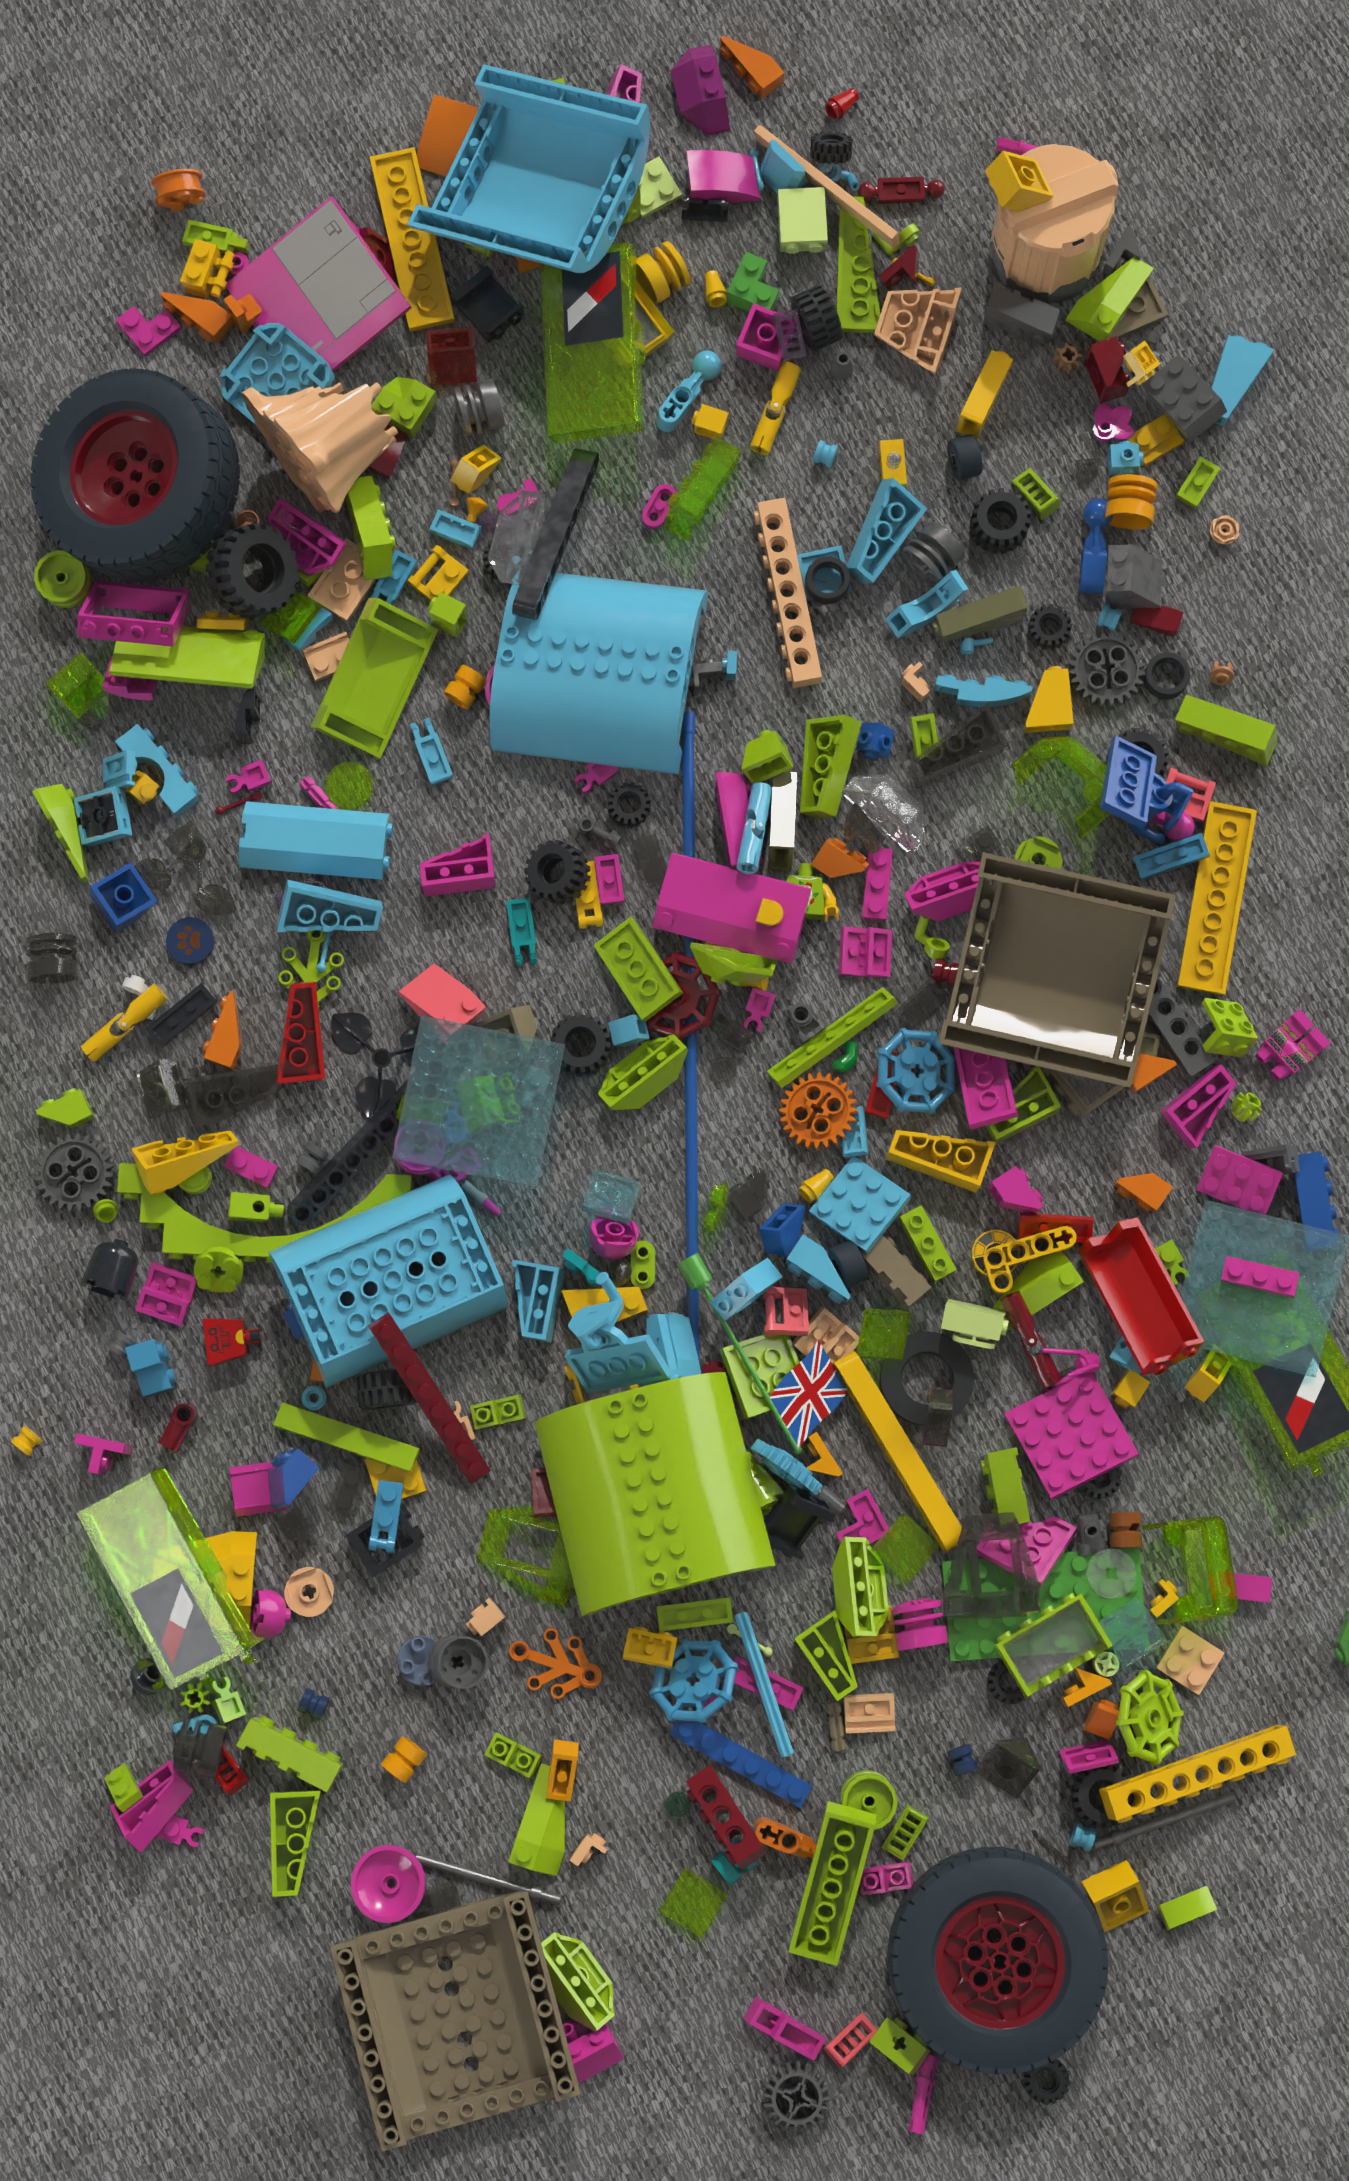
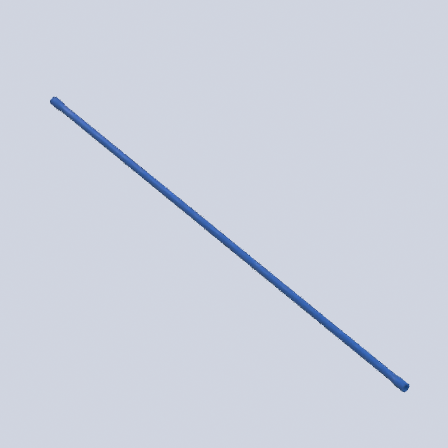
M684 711L681 727L683 855L695 858V712ZM684 936V956L695 959L690 945L691 942L696 943V939ZM684 966V973L691 975L695 970ZM693 1015L690 1019H685V1026L695 1022L696 1016ZM697 1031L685 1037V1046L688 1049L685 1058L686 1259L698 1253ZM687 1284V1317L690 1319L699 1360V1292L696 1288L691 1290Z

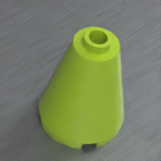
M746 1452L762 1515L764 1516L773 1509L785 1491L750 1452Z

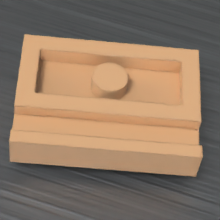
M346 632L303 649L315 682L334 675L349 642Z
M894 1694L844 1696L845 1732L896 1731Z

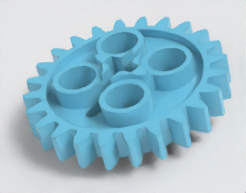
M757 1439L751 1447V1450L762 1458L760 1461L787 1483L800 1489L804 1488L814 1495H817L822 1488V1484L812 1476L813 1473L785 1450L776 1448L773 1445L770 1446L760 1439Z

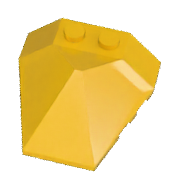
M230 1531L156 1551L153 1581L178 1568L207 1624L224 1631L250 1632L257 1532Z

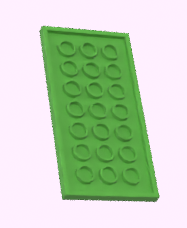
M1139 1547L1107 1549L1103 1553H1092L1085 1556L1078 1555V1551L1063 1552L1041 1588L984 1558L941 1562L950 1661L1001 1658L994 1645L999 1643L997 1637L1007 1631H1010L1011 1634L1016 1633L1020 1630L1019 1624L1029 1618L1033 1622L1041 1618L1039 1612L1051 1605L1054 1609L1063 1605L1060 1600L1071 1593H1074L1075 1597L1079 1594L1083 1595L1113 1645L1106 1650L1148 1647ZM1077 1606L1005 1650L1009 1657L1081 1652L1096 1643L1098 1639Z

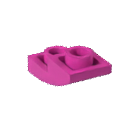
M1219 1571L1217 1596L1270 1602L1273 1577Z
M910 1861L864 1868L860 1880L861 1895L911 1888L913 1877Z

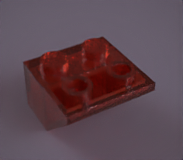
M473 327L426 330L431 385L478 382Z

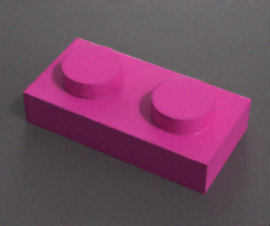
M618 854L595 857L601 905L624 903Z
M238 1146L232 1149L224 1165V1168L267 1189L279 1168L277 1165Z

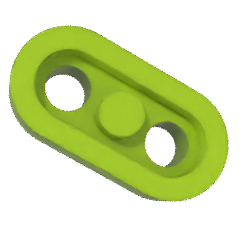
M638 1241L631 1252V1282L634 1287L646 1290L655 1281V1248L648 1241ZM642 1248H645L648 1251V1254L645 1257H641L638 1254L639 1250ZM646 1273L648 1278L645 1281H640L638 1275Z

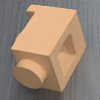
M491 1598L486 1600L488 1606L484 1607L481 1604L470 1613L473 1618L466 1625L474 1635L477 1633L481 1636L485 1635L505 1618V1615Z

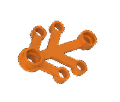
M549 1628L544 1632V1639L549 1642L556 1658L529 1649V1646L523 1641H516L510 1646L509 1653L512 1659L516 1661L529 1659L553 1668L539 1676L533 1675L529 1677L527 1686L533 1691L538 1690L543 1684L565 1673L577 1677L564 1684L553 1685L550 1692L555 1699L562 1698L565 1693L581 1685L585 1688H594L602 1680L601 1669L597 1665L588 1662L579 1637L573 1636L567 1641V1646L571 1651H574L579 1666L569 1663L558 1639L559 1633L554 1628ZM548 1631H554L556 1633V1638L554 1640H549L546 1635ZM572 1639L579 1641L578 1648L574 1649L570 1646ZM517 1646L524 1648L523 1655H516L515 1648ZM587 1671L594 1673L595 1677L593 1680L589 1681L585 1678ZM532 1678L539 1680L537 1688L531 1687L530 1680ZM559 1686L563 1689L561 1696L554 1695L553 1689Z

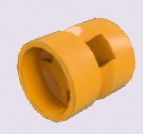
M461 665L454 675L456 680L449 682L443 694L461 708L469 710L476 700L475 693L482 691L486 679L472 668Z
M402 1735L394 1745L395 1753L387 1754L381 1765L400 1781L407 1783L414 1773L413 1766H420L427 1757V1753Z

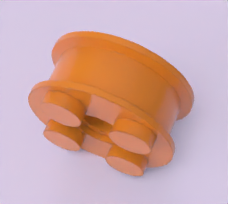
M176 169L155 176L151 180V185L156 188L157 192L155 204L160 207L171 208V211H180L185 209L184 205L203 203L206 193L200 186L202 173L195 169Z

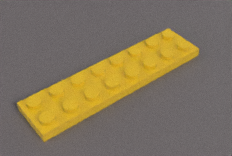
M415 147L371 156L370 162L399 288L412 309L405 313L409 331L455 322L436 237L434 234L412 229L407 225L417 204L428 207Z
M1212 801L1209 803L1203 837L1210 857L1198 861L1177 987L1221 996L1226 994L1257 810Z

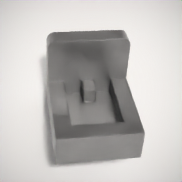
M708 659L703 660L701 664H692L689 687L694 686V692L699 693V679L721 677V662Z

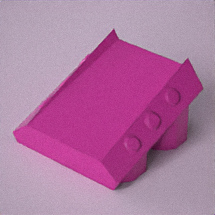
M271 1462L230 1467L236 1517L287 1510V1506L274 1510L270 1505L268 1471L273 1466Z

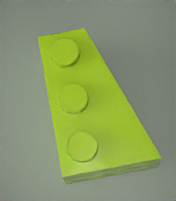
M836 1610L831 1611L793 1638L836 1701H839L858 1687Z

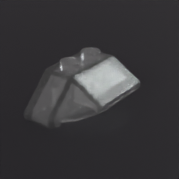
M522 490L518 497L512 500L499 513L488 559L501 583L520 585L548 515L546 495L544 493Z
M888 774L855 776L840 792L911 856L925 841L924 806Z

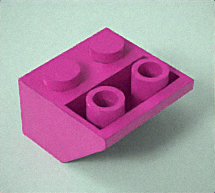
M1017 1166L993 1180L987 1187L1000 1208L1024 1213H1037L1043 1207L1041 1202L1044 1200L1037 1189L1032 1190L1027 1183L1030 1181L1028 1175L1023 1169L1019 1170Z
M574 2019L563 2023L579 2083L624 2059L608 2023L604 2024L596 2032Z

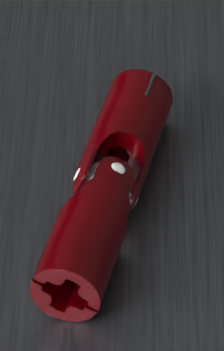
M1018 1290L1005 1295L1000 1301L1013 1329L1023 1336L1022 1338L1020 1337L1022 1348L1041 1387L1051 1386L1050 1379L1053 1384L1059 1382L1062 1378L1050 1353L1042 1352V1349L1047 1348L1041 1334L1037 1330L1034 1331V1320L1021 1292ZM1040 1341V1351L1030 1353L1026 1347H1033Z

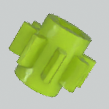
M1240 1092L1231 1104L1233 1116L1241 1122H1245L1247 1119L1254 1122L1262 1111L1259 1098L1252 1093H1247L1244 1096Z
M189 1683V1691H182L180 1693L182 1696H185V1701L181 1703V1706L187 1704L189 1706L188 1713H192L196 1707L200 1713L204 1712L202 1705L211 1704V1701L207 1700V1695L210 1694L211 1690L204 1691L202 1689L203 1683H199L197 1688H194L193 1684ZM199 1692L198 1697L201 1698V1702L193 1704V1699L190 1698V1695Z

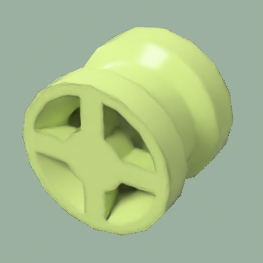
M1103 1651L1093 1658V1669L1101 1676H1113L1119 1669V1659L1112 1652Z

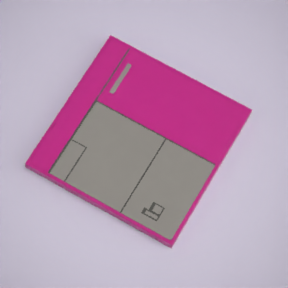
M332 196L226 284L227 289L236 301L247 294H251L262 309L261 315L253 324L255 328L268 323H279L285 326L324 358L331 366L332 372L336 371L412 309L407 299Z

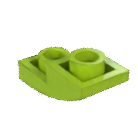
M520 1394L470 1406L475 1430L526 1419Z
M495 1732L484 1754L531 1779L543 1757L539 1753Z
M1207 1886L1158 1905L1167 1930L1217 1910Z

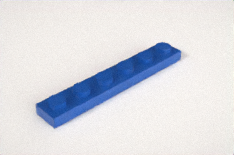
M677 1720L669 1733L801 1808L812 1788V1785L700 1722Z

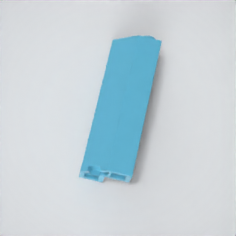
M246 801L242 814V838L239 841V867L380 880L383 879L384 871L389 870L390 857L386 856L387 839L392 838L393 824L389 823V814Z

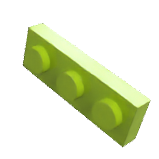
M730 1597L656 1606L659 1631L733 1622Z

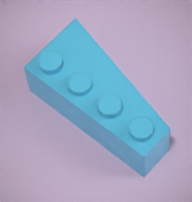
M894 478L881 481L846 565L850 574L861 584L874 583L927 510L920 501Z
M287 880L276 928L277 932H308L310 930L377 931L383 906L379 900Z

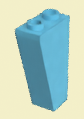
M1228 335L1211 386L1213 391L1222 399L1227 412L1214 424L1225 425L1267 364L1273 348H1269L1261 342L1253 343L1247 341L1242 336Z

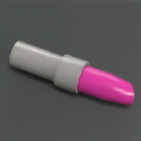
M468 1180L462 1185L461 1188L473 1197L474 1201L480 1206L482 1205L493 1215L501 1213V1210L482 1191L480 1192Z

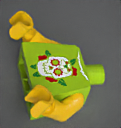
M800 863L798 876L788 875L785 882L812 888L804 919L825 920L828 922L829 916H835L836 921H838L839 910L836 905V898L830 887L822 883L821 877H812L813 866L811 864Z

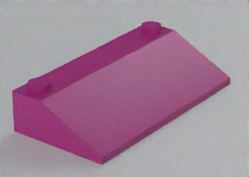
M672 852L656 906L652 927L792 964L796 956L812 888L758 874H744L735 868ZM763 898L775 901L781 905L784 916L778 925L767 926L756 923Z

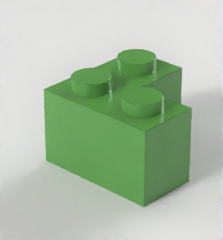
M748 252L745 253L727 291V303L750 312L753 304L774 311L779 298V290L762 283L767 271V260Z

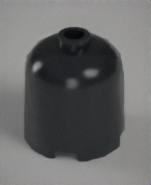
M115 1239L114 1242L100 1243L93 1251L82 1278L81 1286L86 1287L89 1284L92 1286L90 1290L92 1292L109 1298H113L117 1294L121 1295V1300H127L138 1267L137 1254L128 1248L129 1243L120 1239Z

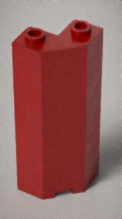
M1139 1218L1118 1221L1108 1234L1088 1238L1078 1250V1253L1142 1375H1160L1176 1363L1195 1356L1205 1341Z

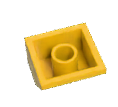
M1002 151L985 170L989 184L997 195L998 203L1004 209L1020 212L1051 200L1054 197L1036 159Z
M1127 1860L1082 1881L1086 1895L1098 1915L1104 1933L1149 1912L1140 1882Z

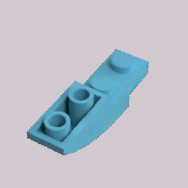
M944 674L937 676L934 691L956 695L955 705L997 707L1029 698L1033 686H1028V683L1020 680H1015L1014 682L1005 681L1003 677L996 675L986 677L984 685H980L976 680L967 679L966 681L956 680L955 676Z

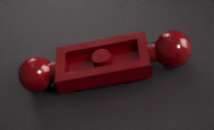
M924 177L878 178L877 186L870 182L860 184L857 194L859 197H864V201H870L874 196H878V204L925 202V194L934 199L940 198L945 192V186L942 181L936 179L930 181L928 185H924Z

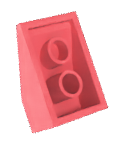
M436 964L431 965L398 992L445 1045H448L479 1020L486 1008L469 988Z

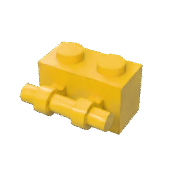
M195 239L180 279L185 292L208 299L209 293L214 297H219L221 291L226 287L227 282L225 280L228 272L233 268L234 263L232 261L235 254L226 251L223 258L217 245Z

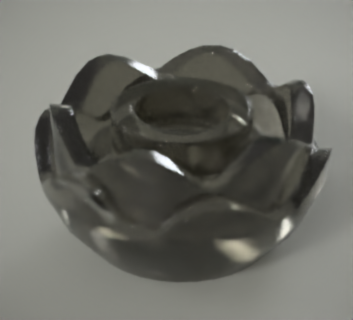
M622 1258L610 1263L608 1275L614 1286L625 1285L630 1280L632 1274V1267L626 1258Z

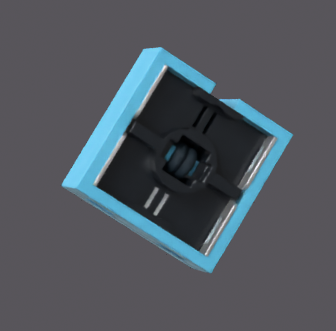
M112 787L74 798L77 818L81 819L79 832L82 845L92 847L132 836L125 789Z

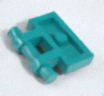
M567 1248L562 1255L564 1267L575 1275L578 1272L585 1275L590 1286H598L596 1277L600 1274L599 1271Z

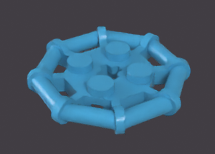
M901 1028L876 1053L878 1055V1082L876 1086L881 1088L897 1107L896 1110L901 1113L903 1111L923 1112L928 1115L934 1114L935 1110L951 1094H955L957 1090L955 1087L956 1057L944 1044L939 1043L937 1032L933 1030L926 1032ZM909 1040L925 1042L923 1047H912ZM902 1044L903 1050L898 1056L892 1055L891 1052ZM931 1044L944 1058L943 1060L938 1061L937 1056L929 1050ZM889 1061L892 1063L891 1078L887 1079ZM946 1064L945 1083L940 1080V1066ZM915 1066H918L921 1071L918 1078L915 1077L914 1073H911V1069L915 1068ZM893 1082L902 1089L900 1090L902 1092L901 1097L889 1083ZM936 1087L942 1089L941 1092L930 1100L928 1094ZM909 1096L921 1097L922 1103L908 1102Z
M685 1638L676 1646L673 1661L683 1653H685L686 1658L678 1660L671 1669L656 1666L653 1686L649 1693L650 1697L655 1699L667 1715V1720L671 1722L675 1720L697 1721L702 1724L727 1702L731 1703L733 1700L732 1691L735 1675L739 1669L737 1663L731 1660L721 1647L719 1641H696ZM691 1650L708 1652L705 1657L692 1656ZM715 1656L723 1664L722 1668L716 1669L712 1664ZM665 1671L671 1673L669 1685L662 1687ZM725 1676L723 1690H719L720 1679ZM693 1677H697L698 1679H700L699 1682H696L694 1686L691 1687L690 1680ZM673 1694L677 1699L676 1704L672 1706L665 1696ZM715 1696L718 1697L704 1708L707 1699L710 1697L713 1699ZM684 1707H697V1710H696V1711H684L683 1708H684Z

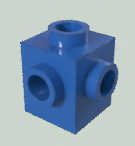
M880 722L862 723L856 750L864 754V758L877 761L878 758H888L895 731Z

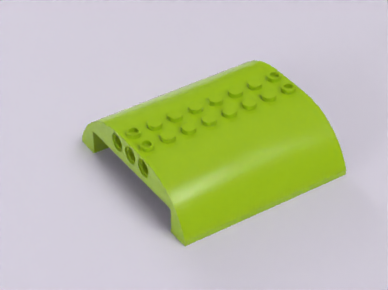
M726 1372L686 1376L616 1393L559 1410L534 1423L582 1617L606 1611L608 1607L746 1571L755 1572L776 1566Z

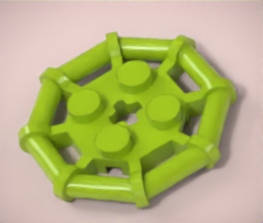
M1142 1670L1128 1685L1121 1687L1118 1720H1115V1723L1119 1726L1125 1740L1127 1753L1131 1757L1136 1756L1148 1761L1152 1766H1157L1161 1764L1164 1757L1172 1750L1178 1749L1180 1745L1178 1738L1181 1717L1184 1716V1711L1179 1707L1172 1690L1173 1684L1169 1679L1164 1680L1151 1674L1148 1670ZM1143 1686V1692L1138 1695L1136 1690ZM1154 1686L1158 1688V1694L1154 1691ZM1129 1724H1131L1132 1727H1133V1730H1134L1135 1735H1136V1739H1135L1134 1736H1133V1733H1132V1731H1131V1728H1130ZM1145 1743L1150 1745V1751L1143 1749Z

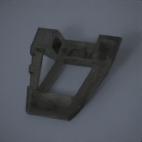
M1010 1512L965 1516L957 1543L959 1545L955 1560L952 1561L950 1567L951 1574L943 1591L944 1617L991 1619L1025 1617L1040 1612V1593L1036 1571L1015 1514ZM1009 1539L1015 1582L1014 1591L982 1592L976 1541ZM966 1552L968 1555L972 1592L968 1590L959 1591ZM1024 1574H1025L1027 1586H1025Z

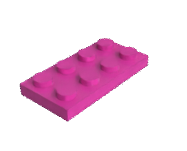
M954 1047L968 1123L971 1130L1018 1117L1007 1060Z

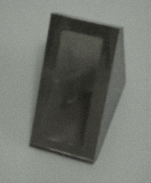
M455 1880L425 1888L420 1905L412 1913L413 1919L438 1914L461 1905Z

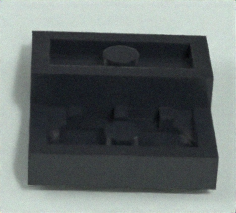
M255 685L253 689L247 688L237 713L235 732L241 744H251V721H260V696Z

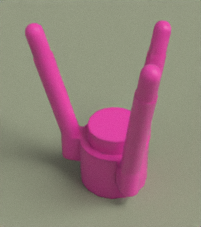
M1042 1349L1043 1353L1078 1356L1074 1362L1076 1370L1068 1373L1066 1377L1055 1383L1054 1386L1069 1382L1081 1374L1096 1372L1100 1369L1098 1355L1094 1352L1088 1353L1086 1349Z

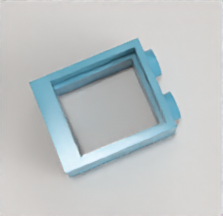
M766 1258L741 1274L711 1300L710 1303L723 1320L726 1321L752 1304L783 1276L772 1262Z

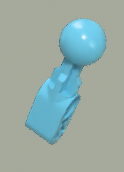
M706 350L699 352L694 357L692 375L674 388L659 409L656 423L661 431H673L701 392L700 386L702 383L713 380L720 374L722 363L716 353ZM676 398H683L686 402L681 403Z

